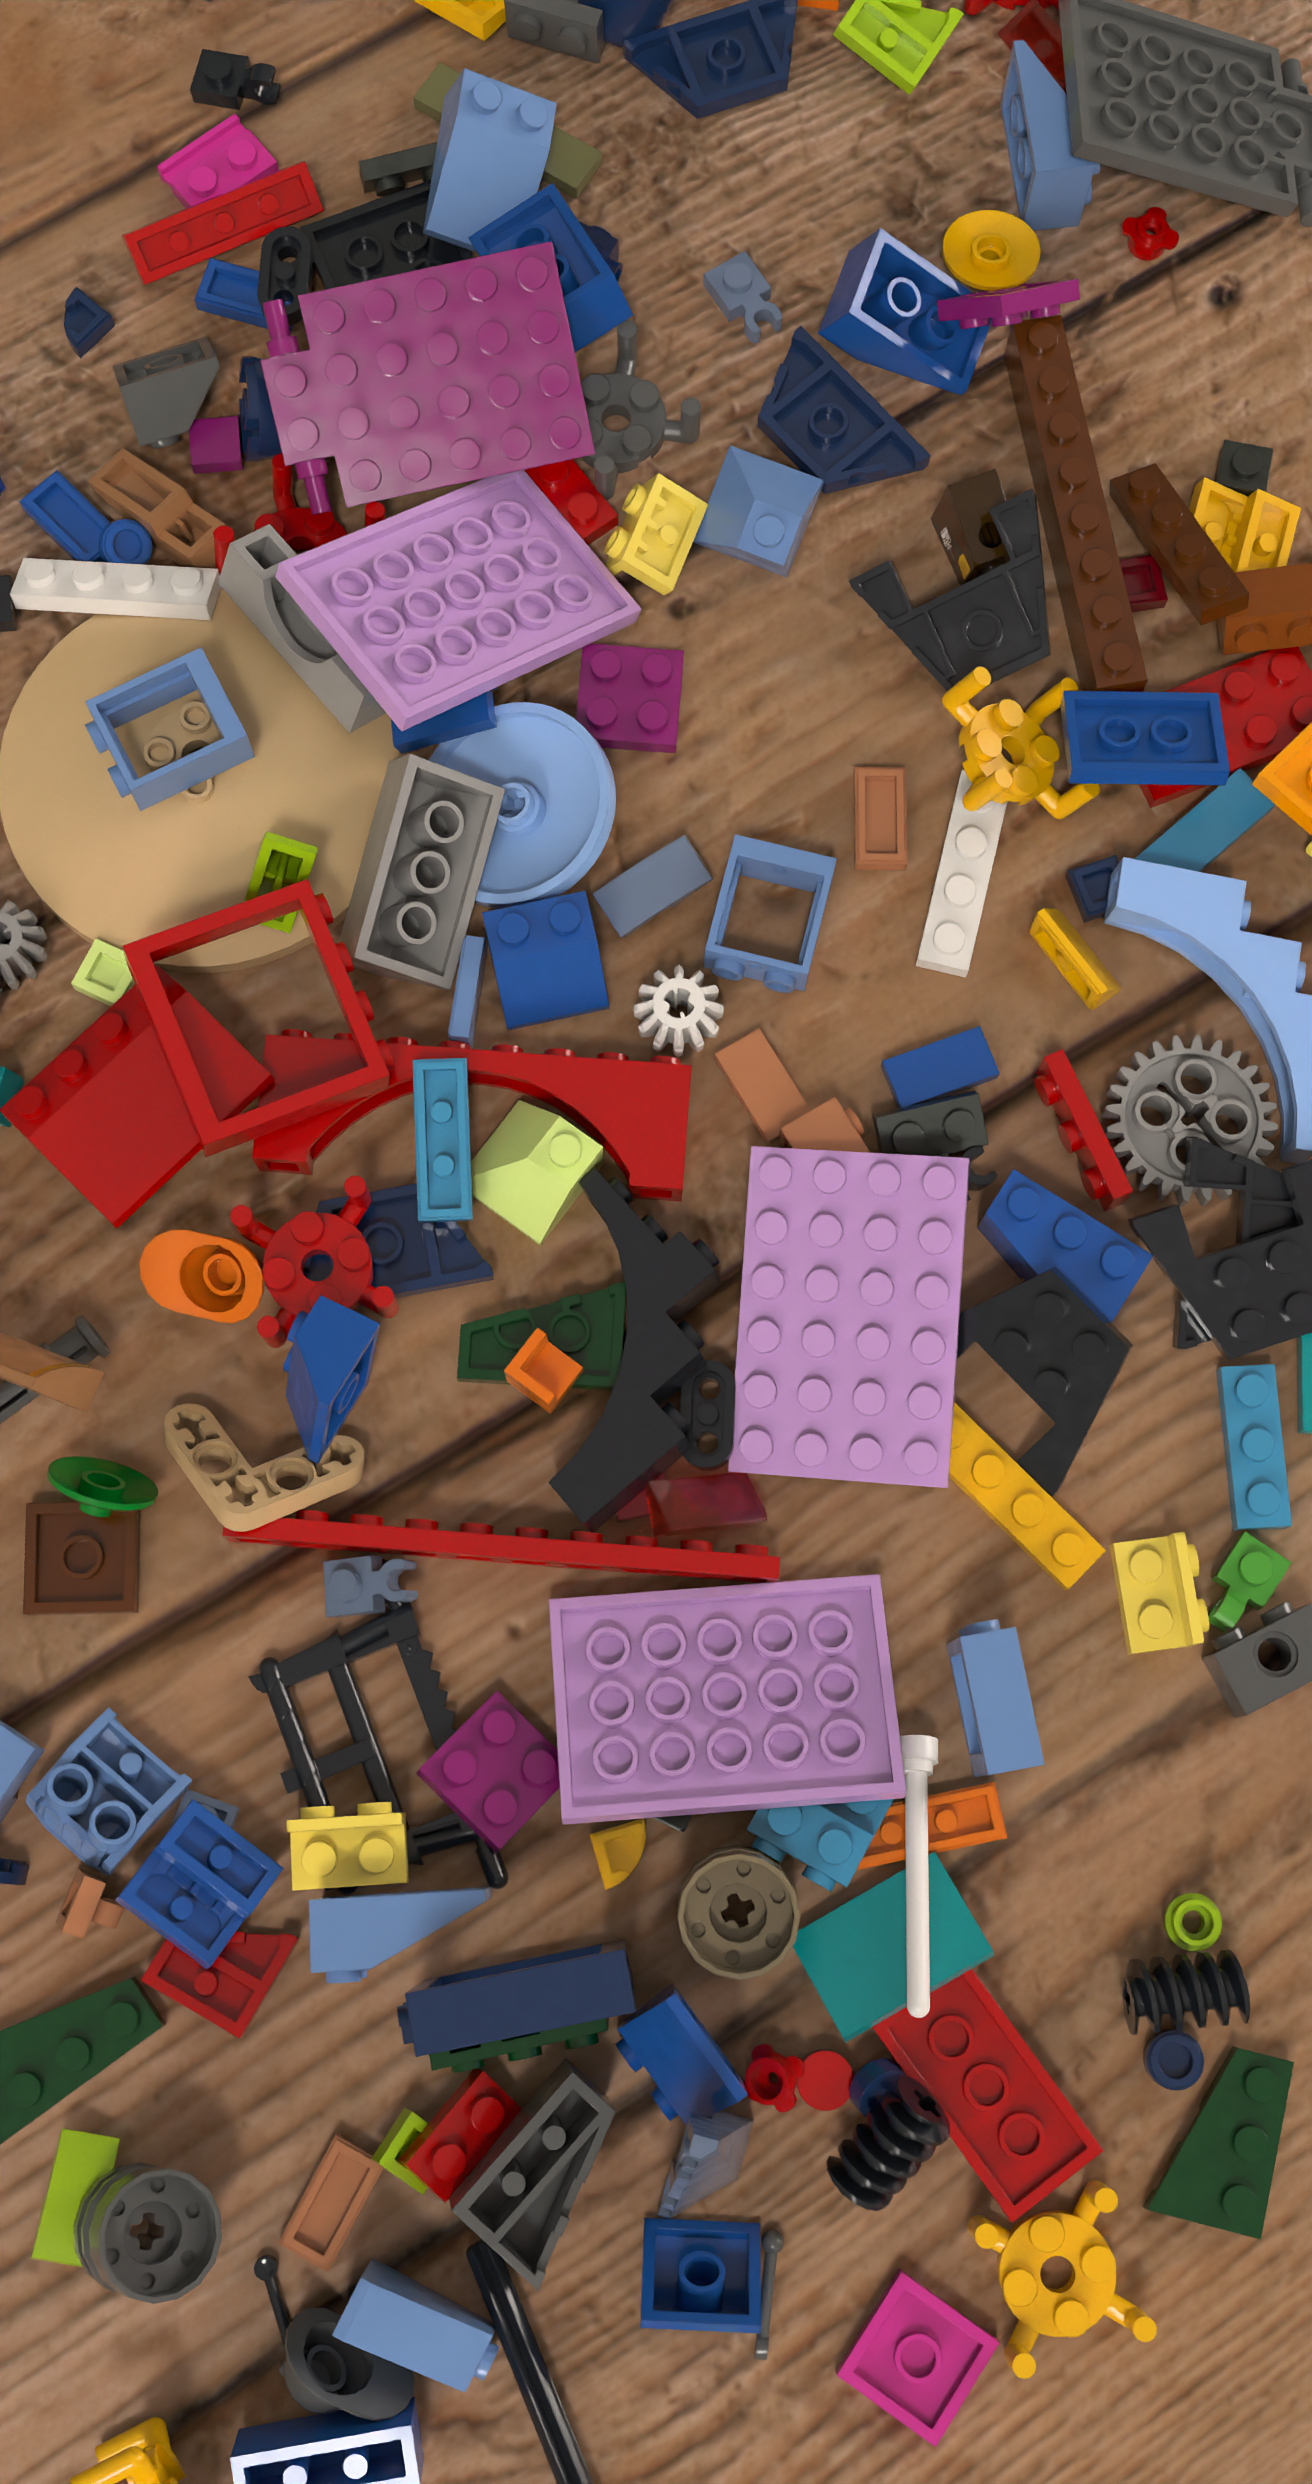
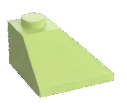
M519 1100L471 1161L472 1197L541 1246L583 1191L579 1181L594 1168L598 1171L604 1164L603 1146L561 1116Z

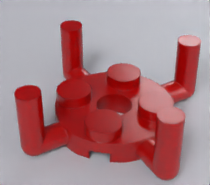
M282 454L275 455L272 458V487L277 512L263 514L258 517L254 523V531L270 524L292 550L304 549L307 551L347 535L344 528L334 519L332 511L312 515L310 508H297L293 496L292 466L284 465ZM373 501L365 506L364 528L385 519V507L380 502ZM219 526L213 532L215 568L219 570L220 574L229 544L235 541L234 531L228 526Z
M354 1175L345 1181L344 1190L349 1199L338 1216L311 1211L301 1212L275 1231L259 1222L249 1207L238 1205L232 1209L230 1219L240 1235L265 1249L262 1269L263 1279L269 1293L279 1305L280 1310L275 1318L272 1316L262 1317L257 1323V1331L270 1347L279 1348L285 1344L297 1315L301 1311L309 1313L320 1295L353 1311L361 1304L384 1318H392L397 1315L399 1304L391 1288L387 1286L375 1288L371 1285L373 1280L372 1255L365 1238L356 1228L372 1201L371 1194L362 1177ZM317 1254L329 1256L333 1260L334 1266L328 1278L322 1281H311L304 1276V1265L310 1257Z

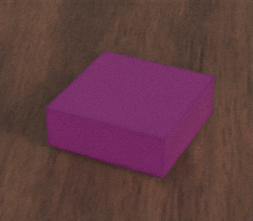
M238 416L193 420L189 429L191 466L194 474L244 470L241 427Z

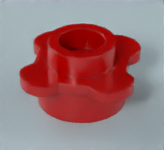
M1151 207L1148 209L1147 214L1137 218L1127 217L1122 223L1121 231L1123 235L1128 237V248L1138 259L1145 261L1155 260L1164 253L1165 249L1172 250L1178 244L1179 234L1169 227L1165 220L1167 214L1162 208ZM1146 231H1152L1154 235L1148 234Z
M766 2043L756 2046L751 2053L753 2062L746 2071L743 2083L748 2093L747 2097L762 2105H774L779 2112L790 2111L797 2103V2098L794 2094L797 2080L805 2073L803 2061L796 2055L786 2057L774 2052L771 2045ZM771 2072L777 2074V2083H773L770 2080Z

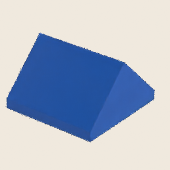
M644 2218L640 2328L760 2334V2223Z

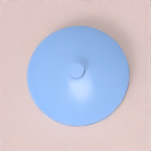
M513 702L494 706L496 728L440 743L429 761L505 789L474 902L485 907L501 909L557 897L575 885L594 865L612 829L616 808V787L614 775L605 752L597 740L573 717L561 710L539 703Z

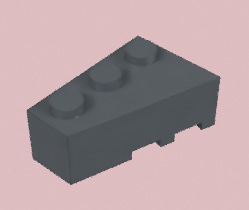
M567 2058L562 2061L526 2102L449 2198L451 2211L537 2291H539L545 2277L546 2266L559 2236L562 2237L569 2221L568 2215L582 2183L586 2182L615 2115V2110L609 2098Z

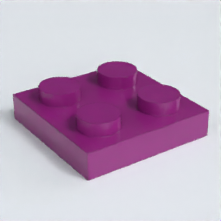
M1078 279L1023 283L1013 288L979 291L937 300L939 321L959 320L960 329H968L989 325V318H991L992 327L1021 323L1022 317L1028 316V311H1030V318L1057 315L1061 313L1060 304L1080 300Z
M588 644L582 647L576 721L597 740L601 748L676 753L684 651L603 644Z
M498 1691L416 1773L496 1854L560 1788L558 1750Z

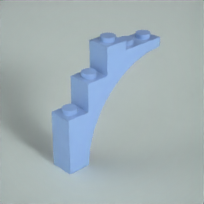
M1123 857L1110 876L1104 924L1142 934L1178 952L1210 976L1236 1004L1259 1040L1275 1081L1281 1117L1280 1161L1295 1164L1306 1161L1312 1156V995L1298 993L1302 988L1306 973V963L1299 961L1302 942L1244 931L1251 912V901L1244 900L1247 881Z

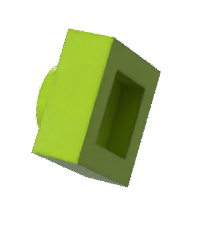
M404 2107L371 2159L423 2195L427 2188L399 2161V2158L428 2125V2122Z

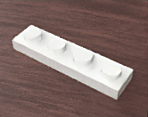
M23 558L10 596L15 609L211 620L221 590V586L218 584L220 573L218 569Z
M962 770L915 966L966 978L1007 802L1000 804L991 800L977 811L971 812L966 810L962 799L971 787L972 782L966 775L965 770Z

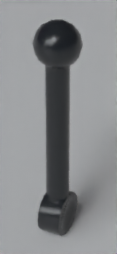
M263 2255L256 2261L254 2273L257 2278L265 2282L285 2349L286 2330L290 2324L275 2277L279 2269V2263L274 2256Z

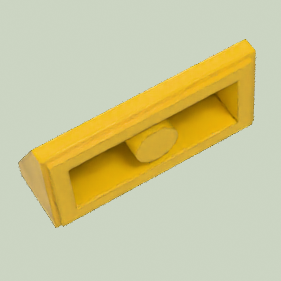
M1043 908L1037 912L1029 930L1030 935L1086 1006L1093 1011L1116 995L1121 989L1120 985L1065 915L1058 909Z

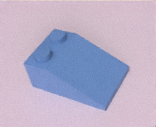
M1016 40L1013 42L1000 108L1019 218L1027 223L1033 231L1079 226L1084 205L1091 203V180L1093 175L1099 174L1100 164L1072 156L1067 94L1024 40Z
M464 68L444 96L423 234L476 252L468 237L538 192L550 150L557 103Z
M492 1887L328 1896L310 1899L311 1973L326 1972V1983L361 1981V1978H367V1970L385 1962L491 1900Z

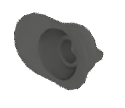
M307 2308L294 2316L286 2330V2356L281 2361L279 2373L285 2378L290 2394L300 2406L315 2414H329L338 2410H344L357 2417L373 2421L391 2419L405 2410L413 2396L414 2376L412 2370L332 2336L341 2318V2315L326 2308Z

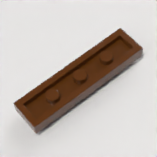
M1156 463L1110 479L1109 495L1200 625L1248 608L1249 592Z

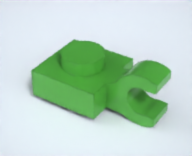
M1246 1531L1239 1534L1212 1577L1213 1581L1225 1589L1208 1614L1209 1623L1224 1633L1227 1628L1232 1629L1246 1607V1603L1256 1610L1264 1608L1292 1562Z

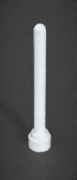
M926 1735L900 1736L906 1785L907 2010L913 2017L922 2018L930 2010L927 1776L933 1775V1766L939 1763L938 1739Z

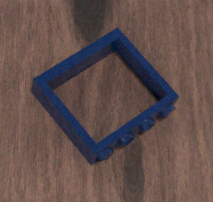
M625 1939L424 1979L405 1993L406 2002L403 2003V2006L397 2007L398 2023L402 2030L404 2044L413 2043L415 2057L634 2013L636 2012V1995Z

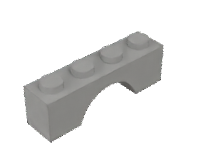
M268 524L231 542L218 584L344 728L351 733L386 713L275 577L280 562L297 556L276 530Z

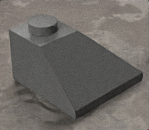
M206 336L112 366L139 445L150 444L151 448L154 449L166 447L179 441L178 434L189 431L220 367Z

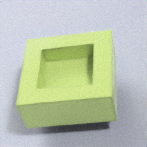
M99 939L94 940L71 982L76 991L109 1006L117 1002L135 985L126 964L124 952Z

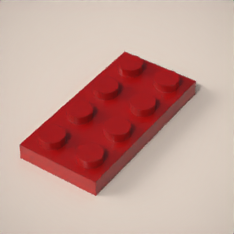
M1298 646L1272 649L1164 691L1218 693L1230 768L1228 778L1239 768L1247 771L1272 761L1312 722V672ZM1139 784L1150 808L1209 786Z
M973 1969L931 1992L930 2010L926 2016L922 2018L913 2017L906 2007L872 2027L905 2075L916 2079L937 2099L944 2109L950 2124L949 2137L1012 2223L1104 2151Z

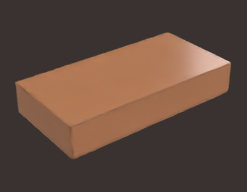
M855 767L853 773L854 870L906 871L908 864L906 767Z
M760 1028L714 1053L715 1062L767 1146L778 1141L781 1127L811 1111Z
M337 2133L278 2244L329 2272L384 2169L371 2159L374 2153Z

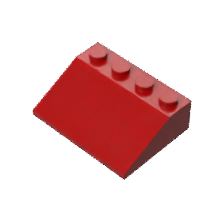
M156 965L155 969L218 1123L239 1115L275 1079L186 989ZM135 985L0 1108V1112L24 1138L116 1229L202 1149Z

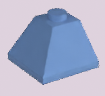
M730 445L708 501V507L694 538V543L787 578L824 480Z

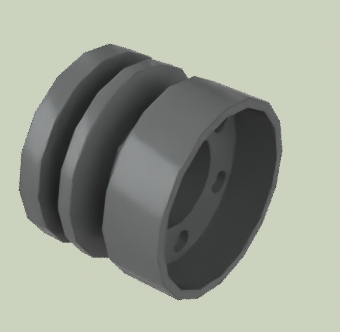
M142 2162L117 2166L98 2178L82 2198L73 2225L75 2252L85 2273L106 2289L131 2299L152 2304L179 2299L200 2285L215 2264L222 2240L220 2210L210 2190L191 2174ZM142 2220L148 2222L147 2233L138 2234L137 2238L130 2236L131 2225L140 2224Z

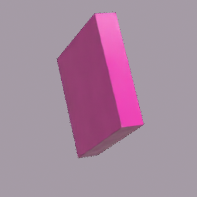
M899 2268L835 2372L846 2383L936 2447L1000 2342L992 2334Z

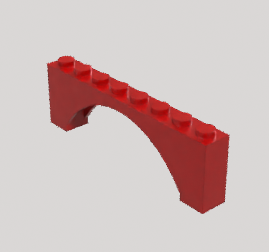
M298 1029L282 1030L281 1035L266 1034L262 1066L273 1076L275 1081L259 1095L258 1107L364 1068L365 1065L352 1034L337 1033L333 1039L313 1038L310 1032ZM390 1037L386 1039V1043L391 1052L395 1068L388 1071L390 1077L387 1089L254 1139L252 1159L259 1171L312 1175L315 1160L349 1127L377 1108L414 1093L412 1060L467 1058L468 1085L503 1088L533 1097L554 1107L579 1124L603 1146V1149L614 1160L629 1183V1192L634 1199L682 1202L692 1065L681 1064L680 1059L670 1056H655L650 1058V1062L630 1061L627 1055L616 1052L599 1053L597 1058L576 1057L575 1052L562 1048H551L545 1050L544 1054L523 1053L522 1048L507 1044L494 1045L492 1050L470 1049L471 1046L460 1041H442L439 1043V1047L418 1045V1042L411 1038Z

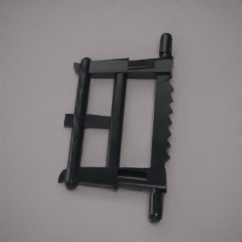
M382 1559L383 1565H384L388 1560ZM384 1598L385 1605H387L389 1611L341 1636L336 1629L326 1640L280 1663L274 1657H266L259 1664L260 1674L248 1676L257 1690L267 1693L294 1767L280 1773L287 1794L301 1789L308 1807L331 1806L322 1780L361 1763L375 1802H391L392 1813H404L350 1663L397 1645L436 1751L457 1731L452 1728L455 1711L445 1709L448 1692L438 1689L441 1673L430 1669L433 1653L423 1650L418 1636L421 1634L411 1602H393ZM328 1672L354 1744L314 1759L289 1687ZM455 1812L411 1830L406 1819L408 1864L424 1865L423 1856L475 1842L477 1846L475 1851L488 1885L493 1889H502L508 1883L509 1876L500 1851L496 1854ZM358 1886L339 1887L337 1889L342 1894L347 1895L355 1892Z

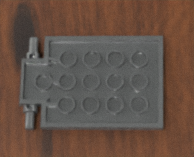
M1058 0L1072 156L1284 217H1288L1298 205L1301 224L1305 227H1312V96L1309 94L1308 85L1303 82L1301 64L1298 59H1288L1281 65L1279 49L1124 0Z

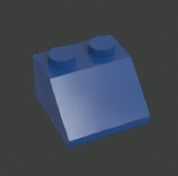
M586 891L482 913L507 1031L609 1009L599 947Z
M320 1295L309 1313L301 1311L295 1318L287 1338L288 1341L293 1343V1346L283 1366V1371L289 1373L286 1388L288 1404L307 1457L317 1464L322 1459L369 1383L380 1323Z

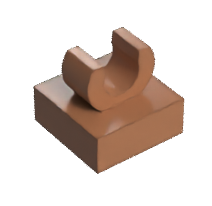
M77 1868L56 1920V1924L62 1932L84 1939L91 1921L116 1930L125 1907L111 1898L102 1896L106 1882L99 1875Z

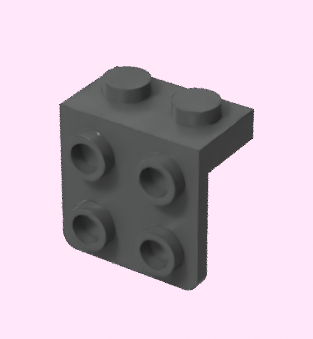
M504 0L509 38L599 63L606 41H604L603 10L579 4L578 0Z

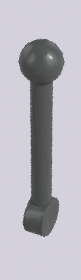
M776 2230L765 2232L761 2239V2245L766 2254L761 2292V2333L756 2335L754 2359L767 2360L777 2253L784 2246V2238Z

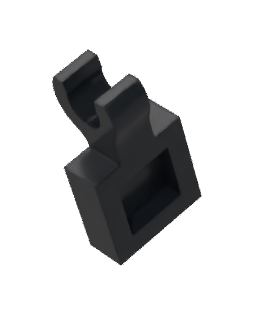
M202 49L190 92L194 103L240 110L243 98L256 100L268 105L276 104L281 87L280 84L273 82L276 68L272 65L257 63L251 67L248 56Z

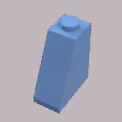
M372 2258L362 2274L332 2336L345 2343L462 2392H466L473 2376L484 2381L500 2347L490 2342L495 2330L493 2322Z

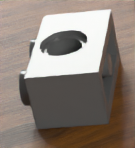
M1287 1601L1261 1614L1260 1618L1264 1625L1245 1634L1242 1627L1239 1626L1211 1641L1216 1650L1202 1657V1660L1234 1718L1246 1716L1312 1681L1311 1603L1293 1609L1290 1601ZM1263 1641L1273 1643L1280 1652V1664L1275 1671L1266 1669L1259 1661L1258 1649Z

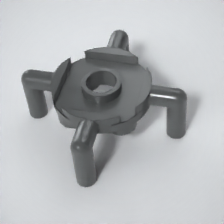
M625 320L617 327V362L615 373L604 375L591 374L586 376L581 382L595 455L582 457V459L590 467L594 468L595 488L605 500L611 499L615 493L618 473H625L638 468V463L650 456L652 459L659 452L664 440L692 444L698 440L700 435L701 404L697 399L687 398L681 403L680 421L666 420L665 408L656 385L634 376L637 362V326L629 320ZM620 415L625 417L630 424L622 431H611L603 425V422L610 416Z

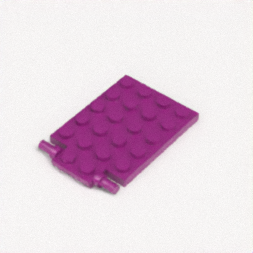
M552 241L298 295L310 350L301 352L297 336H291L283 299L262 303L271 338L270 341L266 342L270 358L260 360L284 465H295L298 480L304 479L312 515L332 511L324 475L328 474L325 458L335 456L346 508L373 501H382L595 455Z

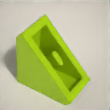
M266 831L260 842L244 902L308 879L318 847ZM297 911L261 923L260 925L290 933Z

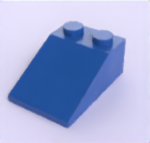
M553 183L468 237L479 257L552 241L574 352L582 349L633 316L614 273Z
M880 228L849 250L818 334L856 360L962 395L968 389L991 325V318H989V325L968 329H960L959 320L939 321L937 300L973 292Z
M673 1983L669 1984L637 2009L636 2012L618 2024L617 2030L623 2038L615 2043L616 2047L635 2073L642 2067H645L657 2084V2087L651 2090L650 2094L669 2121L679 2115L685 2125H687L690 2113L707 2118L738 2103L748 2095L739 2074Z

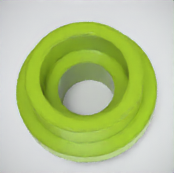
M1184 1893L1175 1897L1168 1904L1164 1913V1928L1169 1939L1179 1948L1188 1951H1202L1212 1946L1218 1939L1222 1928V1919L1217 1906L1208 1897L1198 1893ZM1193 1910L1199 1915L1201 1924L1197 1931L1189 1933L1184 1929L1182 1919L1188 1911Z

